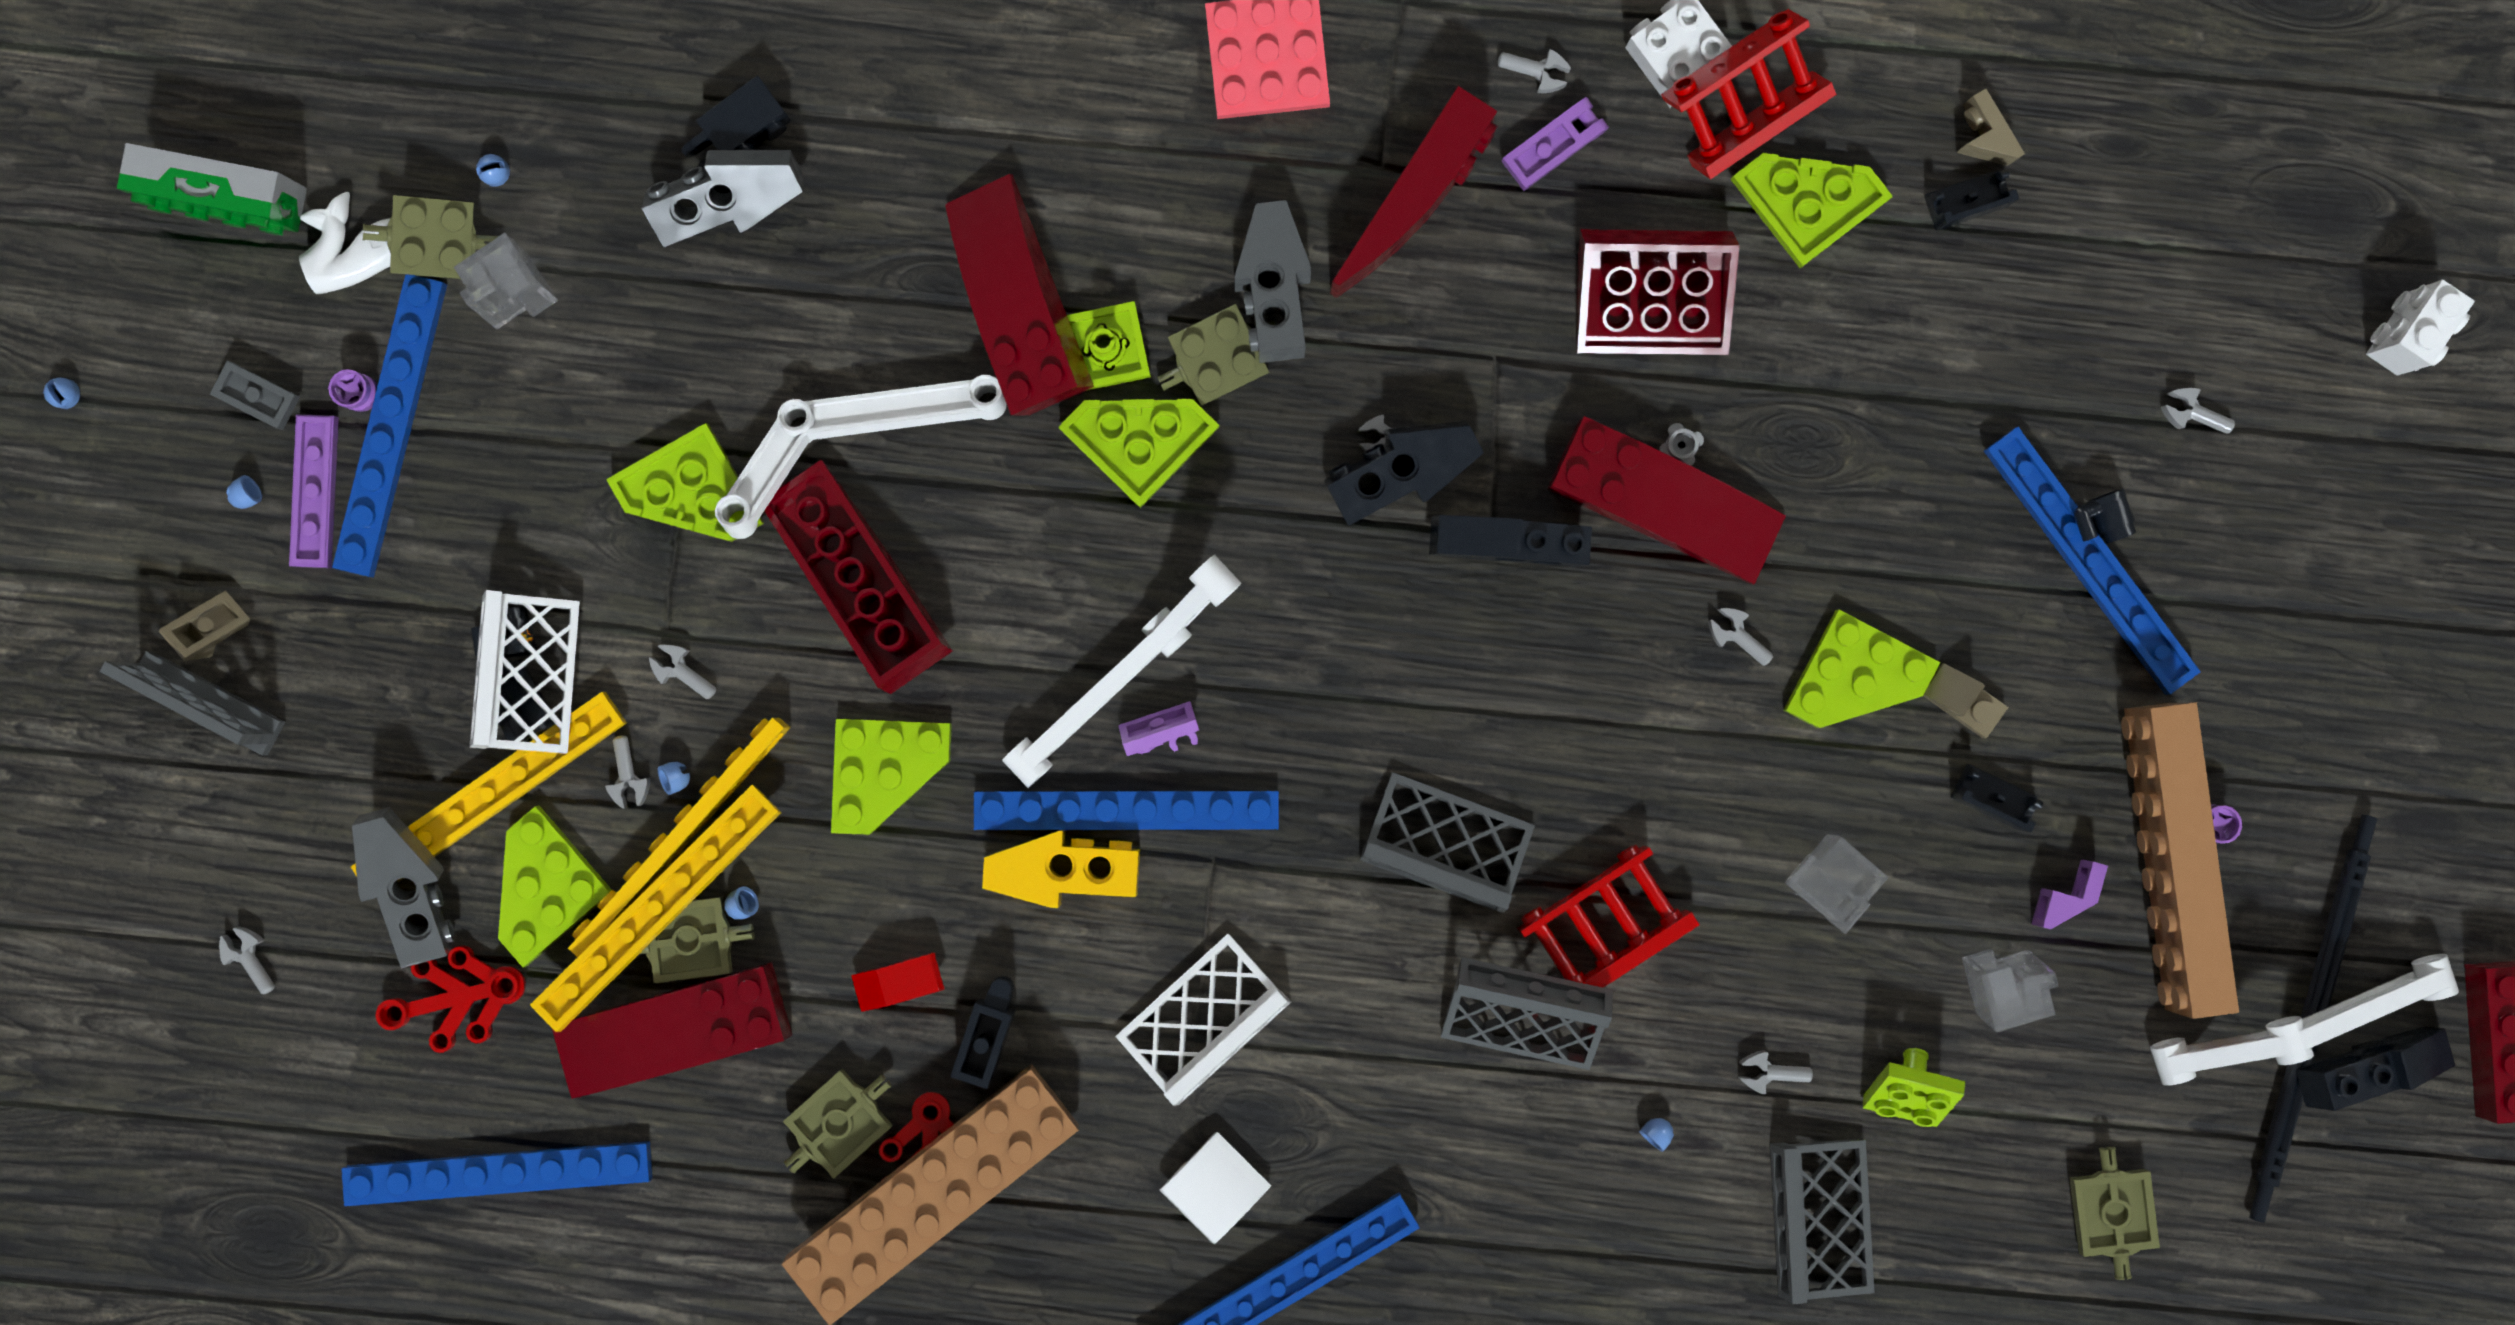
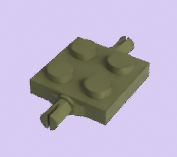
M393 195L392 216L387 226L363 224V231L379 233H363V241L387 242L390 252L391 274L470 280L471 259L475 250L499 252L500 245L484 243H500V236L476 234L473 225L474 203Z
M1236 304L1168 337L1176 355L1177 367L1157 376L1160 383L1174 377L1161 384L1164 391L1184 381L1193 390L1200 406H1203L1269 373L1265 363H1259L1258 351H1250L1248 329H1251V327L1244 321ZM1273 320L1268 322L1270 325H1275Z
M723 896L693 900L640 954L646 953L652 965L654 983L730 974L733 972L730 953L732 942L754 940V932L739 934V932L752 931L754 927L752 923L730 927L725 914Z
M842 1068L788 1116L783 1123L796 1136L800 1146L789 1158L784 1160L785 1166L788 1167L799 1158L789 1171L796 1173L801 1166L811 1159L821 1164L834 1179L887 1132L893 1124L879 1110L875 1100L888 1088L892 1087L889 1080L876 1090V1087L886 1079L884 1075L880 1074L876 1080L864 1089L857 1085Z
M2101 1147L2099 1152L2102 1171H2098L2093 1175L2070 1178L2078 1251L2083 1257L2096 1255L2113 1257L2115 1279L2125 1280L2126 1278L2128 1280L2132 1278L2129 1256L2140 1250L2160 1248L2151 1172L2147 1169L2120 1170L2117 1167L2116 1147Z

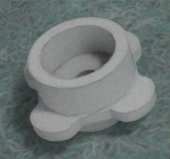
M1674 423L1668 428L1669 436L1666 443L1660 446L1659 451L1691 466L1695 462L1694 455L1698 447L1704 443V438L1701 433L1684 429L1682 424ZM1679 442H1684L1685 447L1683 449L1678 447Z

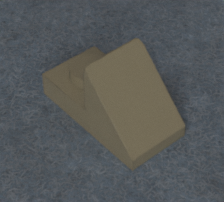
M1987 89L1975 94L1963 104L1966 110L1964 116L1968 125L1974 131L1978 130L1981 136L1967 143L1957 153L2005 166L2012 164L2025 154Z
M225 590L160 628L159 633L184 661L210 658L213 656L216 644L248 626L250 618Z
M1942 663L1934 674L1923 695L1981 738L1989 736L2009 708L1983 690L1985 687L1983 683L1945 663Z

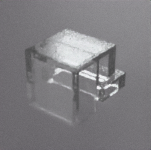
M503 233L454 266V269L467 287L459 292L465 303L496 329H499L525 310L532 317H535L558 301L528 253L506 233Z
M1827 834L1784 883L1839 931L1846 934L1870 906L1867 901L1871 899L1889 877L1840 836Z
M1992 949L1962 957L1976 1014L1996 1033L2056 1015L2049 989L2058 987L2056 974L2030 950L1995 959Z

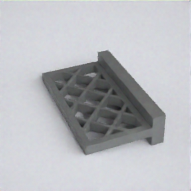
M145 651L140 663L105 661L99 671L235 744L243 745L260 755L269 754L285 724V721L153 651Z
M1392 772L1359 860L1503 913L1508 910L1512 898L1511 894L1535 825ZM1396 784L1411 789L1417 803L1398 811L1392 799ZM1419 792L1431 797L1422 800ZM1439 799L1447 803L1453 817L1434 825L1425 804ZM1390 806L1393 814L1385 817L1387 808ZM1455 806L1466 809V811L1458 814ZM1420 807L1429 828L1410 836L1401 815ZM1474 812L1482 815L1489 830L1470 838L1461 818ZM1396 819L1405 838L1390 844L1377 839L1382 824ZM1491 819L1501 822L1502 824L1494 827ZM1456 821L1465 841L1446 849L1437 829ZM1507 826L1524 831L1519 846L1505 851L1496 832ZM1431 832L1440 852L1427 858L1418 854L1412 840ZM1491 834L1500 855L1481 862L1472 842ZM1407 843L1411 851L1398 846ZM1467 845L1476 866L1462 871L1454 868L1448 853ZM1516 852L1513 863H1511L1508 855ZM1443 856L1446 864L1435 861V859ZM1503 859L1509 871L1505 886L1491 882L1484 866ZM1479 870L1482 878L1470 873Z
M1462 957L1458 968L1456 984L1441 1029V1038L1590 1070L1604 1029L1609 1027L1612 1019L1613 990ZM1461 996L1481 1001L1468 1005ZM1499 1005L1518 1009L1506 1014ZM1490 1009L1497 1018L1483 1023L1476 1014ZM1537 1013L1555 1016V1018L1543 1022ZM1528 1017L1535 1025L1520 1031L1514 1022ZM1467 1018L1474 1027L1462 1029L1452 1025L1457 1021ZM1575 1021L1591 1024L1593 1026L1581 1030L1577 1026ZM1505 1026L1511 1033L1509 1036L1499 1037L1494 1036L1491 1031ZM1566 1026L1572 1033L1557 1039L1551 1030ZM1542 1034L1549 1043L1540 1046L1531 1044L1528 1039ZM1580 1043L1586 1052L1584 1055L1568 1052L1566 1047Z
M1858 1138L1787 1144L1785 1142L1770 1143L1778 1296L1791 1304L1807 1303L1809 1299L1875 1293L1866 1140ZM1855 1149V1164L1846 1174L1834 1161L1843 1150ZM1822 1151H1831V1152H1830V1154L1827 1156V1155H1825ZM1815 1152L1824 1160L1811 1177L1802 1170L1801 1153ZM1829 1167L1842 1177V1180L1830 1194L1817 1184ZM1850 1184L1857 1191L1858 1201L1848 1212L1836 1200ZM1814 1187L1826 1199L1815 1213L1811 1215L1804 1208V1198ZM1833 1205L1845 1217L1831 1233L1819 1220ZM1805 1216L1809 1219V1220L1806 1222V1224H1805ZM1852 1222L1859 1229L1860 1239L1850 1250L1838 1238ZM1814 1226H1817L1828 1238L1814 1254L1806 1246V1236ZM1835 1243L1847 1255L1833 1271L1821 1259ZM1807 1255H1809V1256L1811 1257V1259H1810L1808 1262H1807ZM1853 1261L1861 1267L1862 1284L1848 1285L1841 1278ZM1818 1264L1830 1276L1820 1288L1809 1289L1808 1275ZM1836 1282H1838L1841 1286H1833V1285H1834Z

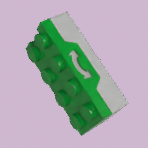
M129 143L125 144L117 189L131 193L130 201L146 205L147 209L171 214L172 210L185 213L184 216L201 221H209V217L222 220L223 224L244 229L246 224L259 227V230L279 236H283L284 230L299 231L300 217L307 191L306 187L279 172Z

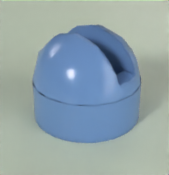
M484 155L476 164L478 177L489 186H501L510 176L508 163L498 155ZM499 163L500 168L484 171L485 167Z
M59 377L50 380L44 387L43 394L45 400L54 407L69 409L74 407L80 399V389L72 380ZM55 388L65 398L63 401H60L55 393Z
M243 475L227 487V499L236 508H249L262 500L260 488L249 476Z
M669 762L658 767L659 780L668 795L681 791L689 784L690 773L682 774L687 767L680 762Z
M744 886L732 891L724 901V909L733 919H746L754 915L759 908V901L754 891Z
M1662 1118L1649 1120L1639 1131L1650 1144L1662 1152L1671 1143L1674 1136L1673 1127L1667 1120Z

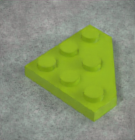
M1762 153L1731 178L1734 185L1799 268H1802L1893 197L1869 166L1832 164L1831 161L1785 158L1768 153Z
M1132 399L1123 401L1084 400L1058 428L1141 508L1215 433L1220 425L1193 399Z
M707 423L606 479L625 513L730 542L736 540L718 522L715 516V508L718 501L728 494L738 479V475ZM744 511L733 513L730 516L729 522L739 521L743 517ZM762 517L759 518L757 527L764 524Z
M1838 609L1835 610L1783 711L1816 728H1822L1903 703L1924 695L1940 662Z
M836 719L831 833L870 835L882 825L889 816L950 762L952 723Z
M540 806L532 808L506 831L498 939L523 968L532 963L612 891Z

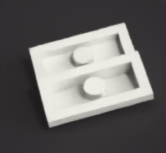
M1215 1132L1190 1160L1185 1162L1160 1191L1215 1244L1250 1210L1271 1185L1218 1132Z

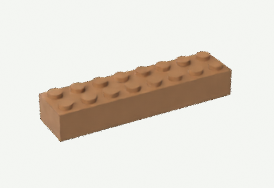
M2197 702L2163 703L2124 708L2125 717L2122 718L2121 728L2124 738L2129 742L2130 755L2127 756L2126 764L2130 777L2134 778L2135 793L2132 794V807L2134 813L2137 816L2139 815L2141 831L2137 832V844L2140 852L2144 853L2146 866L2142 871V881L2145 890L2149 891L2151 906L2147 909V918L2150 927L2155 932L2156 944L2152 947V955L2155 965L2160 969L2161 982L2157 986L2159 1000L2165 1006V1010L2192 1019L2239 1013Z
M1030 1064L788 1253L781 1265L826 1323L832 1325L1078 1132V1123L1036 1068Z

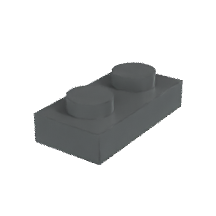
M226 361L210 392V395L280 430H284L300 396L230 361Z

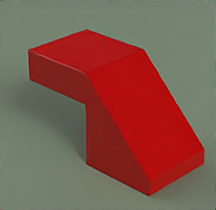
M935 953L908 958L888 966L851 975L861 1012L891 1006L944 990Z

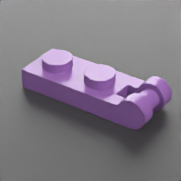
M1587 97L1577 102L1502 158V163L1523 191L1608 130L1609 126L1604 119H1598L1591 110L1593 105ZM1577 119H1580L1586 128L1580 134L1572 124Z

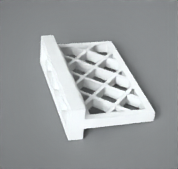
M491 590L484 592L481 605L469 748L568 753L580 601L502 594L501 591ZM508 604L524 605L534 618L517 630L507 619ZM533 606L547 608H545L542 612L538 613V611ZM552 608L570 609L569 625L558 634L542 617ZM536 621L552 637L550 641L537 651L521 635L522 632ZM506 627L513 634L507 640H505ZM566 632H568L567 645L560 638ZM515 638L531 654L530 657L516 668L504 657V647ZM556 641L566 653V663L554 672L539 654ZM533 659L549 675L548 678L534 689L518 673L519 670ZM503 665L510 672L504 678H502ZM565 669L563 683L557 675ZM514 676L528 694L511 707L500 693L501 685ZM553 679L563 691V700L551 710L536 692ZM530 697L546 713L545 716L531 727L515 712V709ZM501 703L507 711L499 717V705ZM562 707L560 721L554 713ZM509 714L525 731L514 741L497 740L498 723ZM550 717L560 729L559 744L543 743L533 730ZM529 735L535 743L520 741Z
M1227 934L1115 1037L1162 1089L1164 1096L1171 1104L1176 1106L1180 1105L1285 1009L1291 1001L1274 985L1234 938ZM1227 946L1238 956L1237 973L1216 972L1217 955ZM1211 961V971H1201ZM1243 962L1252 973H1243ZM1195 975H1210L1209 998L1188 997L1189 981ZM1216 976L1237 977L1236 1000L1215 999ZM1242 977L1258 978L1268 990L1256 1001L1241 1000ZM1183 987L1182 997H1173ZM1168 1000L1182 1001L1181 1024L1160 1023L1161 1006ZM1188 1002L1209 1003L1207 1026L1187 1025ZM1214 1003L1235 1004V1020L1228 1027L1213 1026ZM1241 1004L1251 1005L1241 1014ZM1155 1013L1154 1023L1145 1022ZM1139 1026L1154 1027L1153 1050L1138 1049L1128 1036ZM1160 1027L1181 1028L1179 1051L1158 1050ZM1186 1029L1207 1030V1044L1201 1052H1185ZM1213 1030H1221L1222 1032L1212 1041ZM1143 1054H1152V1064ZM1158 1055L1179 1056L1178 1073L1168 1082L1157 1071ZM1185 1056H1195L1184 1066Z

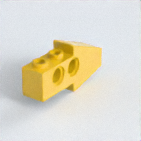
M1058 830L984 857L982 889L1049 908H1059L1061 906L1062 893L1136 897L1138 895L1140 849H1132V842L1114 840L1109 841V847L1094 846L1093 839L1071 838V845H1065V830ZM1064 854L1071 859L1072 870L1069 874L1059 875L1053 870L1052 860L1055 855ZM1101 856L1109 861L1111 866L1109 875L1097 877L1092 874L1090 862L1094 857Z

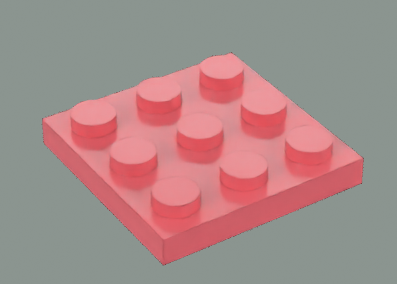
M1230 0L1205 3L1217 119L1330 107L1319 0Z

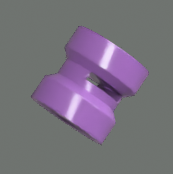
M347 369L334 374L328 389L330 397L339 406L363 412L372 408L378 385L370 376Z
M2211 804L2216 843L2223 844L2234 841L2240 835L2242 829V819L2239 813L2226 805Z

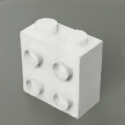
M1670 0L1660 9L1662 12L1661 16L1653 22L1646 18L1629 32L1632 37L1625 48L1660 95L1671 88L1678 79L1689 76L1732 47L1698 0Z
M2443 279L2428 285L2423 284L2418 289L2409 292L2405 291L2393 303L2391 310L2394 313L2389 321L2382 323L2371 336L2370 341L2373 344L2366 355L2396 375L2417 371L2431 365L2435 366L2446 355L2449 349L2446 344L2451 336L2458 333L2467 324L2470 318L2467 312L2475 301Z

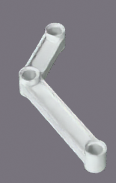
M980 375L973 380L811 401H802L800 399L786 401L781 405L776 421L728 494L718 501L715 508V516L731 537L745 539L755 532L762 513L807 444L812 440L978 418L994 420L1003 415L1007 405L997 378L991 375ZM985 393L996 394L995 398L990 402L979 401L980 397ZM798 417H806L805 422L801 426L791 427L793 420ZM744 511V515L739 521L729 522L730 516L733 513Z
M1215 554L1189 577L1195 586L1172 611L1165 607L1142 628L1141 631L1147 637L1034 743L1026 737L1002 759L1027 788L1032 786L1053 766L1047 758L1160 652L1168 658L1192 636L1186 627L1210 602L1217 607L1241 585V582Z
M2434 954L2412 961L2411 964L2414 971L2303 1019L2300 1016H2291L2274 1020L2266 1025L2267 1031L2186 1045L2185 1038H2171L2157 1042L2150 1046L2161 1083L2162 1085L2181 1084L2196 1077L2195 1071L2276 1057L2279 1065L2300 1063L2314 1056L2312 1047L2421 999L2424 1001H2436L2452 997L2459 993V989L2448 955Z

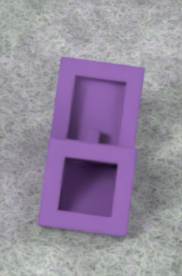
M2081 860L2071 895L2041 888L2032 925L2051 930L2097 904L2108 866Z

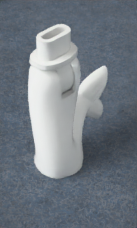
M349 192L342 193L333 198L326 209H313L305 212L300 217L305 223L322 231L318 241L303 254L299 255L304 276L316 294L328 293L353 286L390 267V252L387 242L362 240L363 233L379 234L378 232L362 230L345 252L340 254L345 238V223L349 215ZM390 218L377 221L371 225L387 226Z

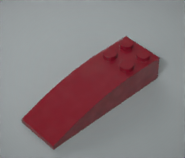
M1457 87L1332 281L1330 293L1332 296L1338 298L1375 271L1422 227L1449 194L1455 183L1461 186L1464 184L1477 160L1473 155L1476 151L1483 154L1495 135L1494 133L1498 125L1493 123L1497 110L1461 87Z
M1013 174L1003 176L945 204L951 235L970 305L1010 414L1029 416L1094 387Z
M1585 416L1578 421L1547 490L1752 585L1755 584L1786 515L1734 487Z
M823 460L818 461L777 490L764 512L878 688L892 694L953 652L900 569Z
M772 962L574 1018L561 1032H555L552 1029L571 1099L702 1065L779 1043L792 1036Z

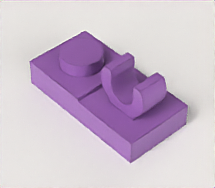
M1190 701L1118 725L1127 756L1150 752L1167 741L1174 752L1178 751L1176 740L1185 735L1190 737L1192 745L1198 743L1196 732L1199 731V727Z

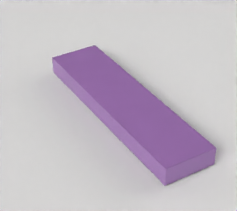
M296 414L289 566L332 568L339 417Z

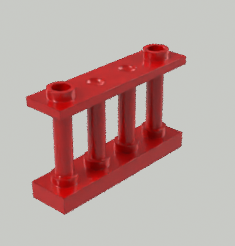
M1790 9L1773 15L1768 23L1689 76L1678 79L1671 88L1661 94L1666 103L1681 113L1685 110L1687 111L1700 142L1699 147L1687 156L1692 167L1710 180L1837 95L1832 82L1814 71H1808L1795 36L1810 27L1808 19ZM1782 46L1795 81L1777 94L1763 58ZM1750 67L1763 102L1762 105L1746 115L1731 79ZM1718 89L1732 123L1728 128L1714 136L1700 100Z
M1634 844L1617 855L1619 862L1544 911L1539 906L1525 914L1521 918L1524 924L1517 927L1523 937H1527L1533 932L1535 933L1565 980L1604 988L1700 924L1691 911L1685 909L1680 912L1678 908L1673 909L1643 860L1654 853L1650 847L1643 845L1638 848ZM1628 870L1632 872L1661 917L1658 920L1661 925L1649 933L1646 929L1642 930L1611 883V881ZM1597 890L1629 937L1627 940L1629 946L1617 954L1614 950L1610 951L1579 904L1580 901ZM1565 911L1597 958L1595 961L1597 967L1585 975L1582 971L1578 972L1547 925L1548 922Z

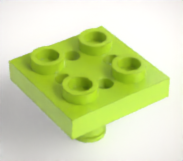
M1135 301L1067 315L1081 354L1083 348L1085 354H1088L1089 347L1092 352L1088 357L1082 354L1094 387L1088 390L1151 377ZM1121 339H1123V340H1122V348L1120 347V340H1121ZM1125 339H1128L1130 342L1128 348H1126L1127 341ZM1106 362H1109L1106 365L1107 368H1112V366L1114 365L1115 368L1112 371L1105 370L1104 365Z
M1909 1048L1903 1052V1065L1889 1062L1863 1096V1109L1875 1111L1883 1117H1899L1911 1120L1914 1124L1922 1127H1937L1964 1096L1965 1081L1927 1072L1928 1053L1922 1049Z

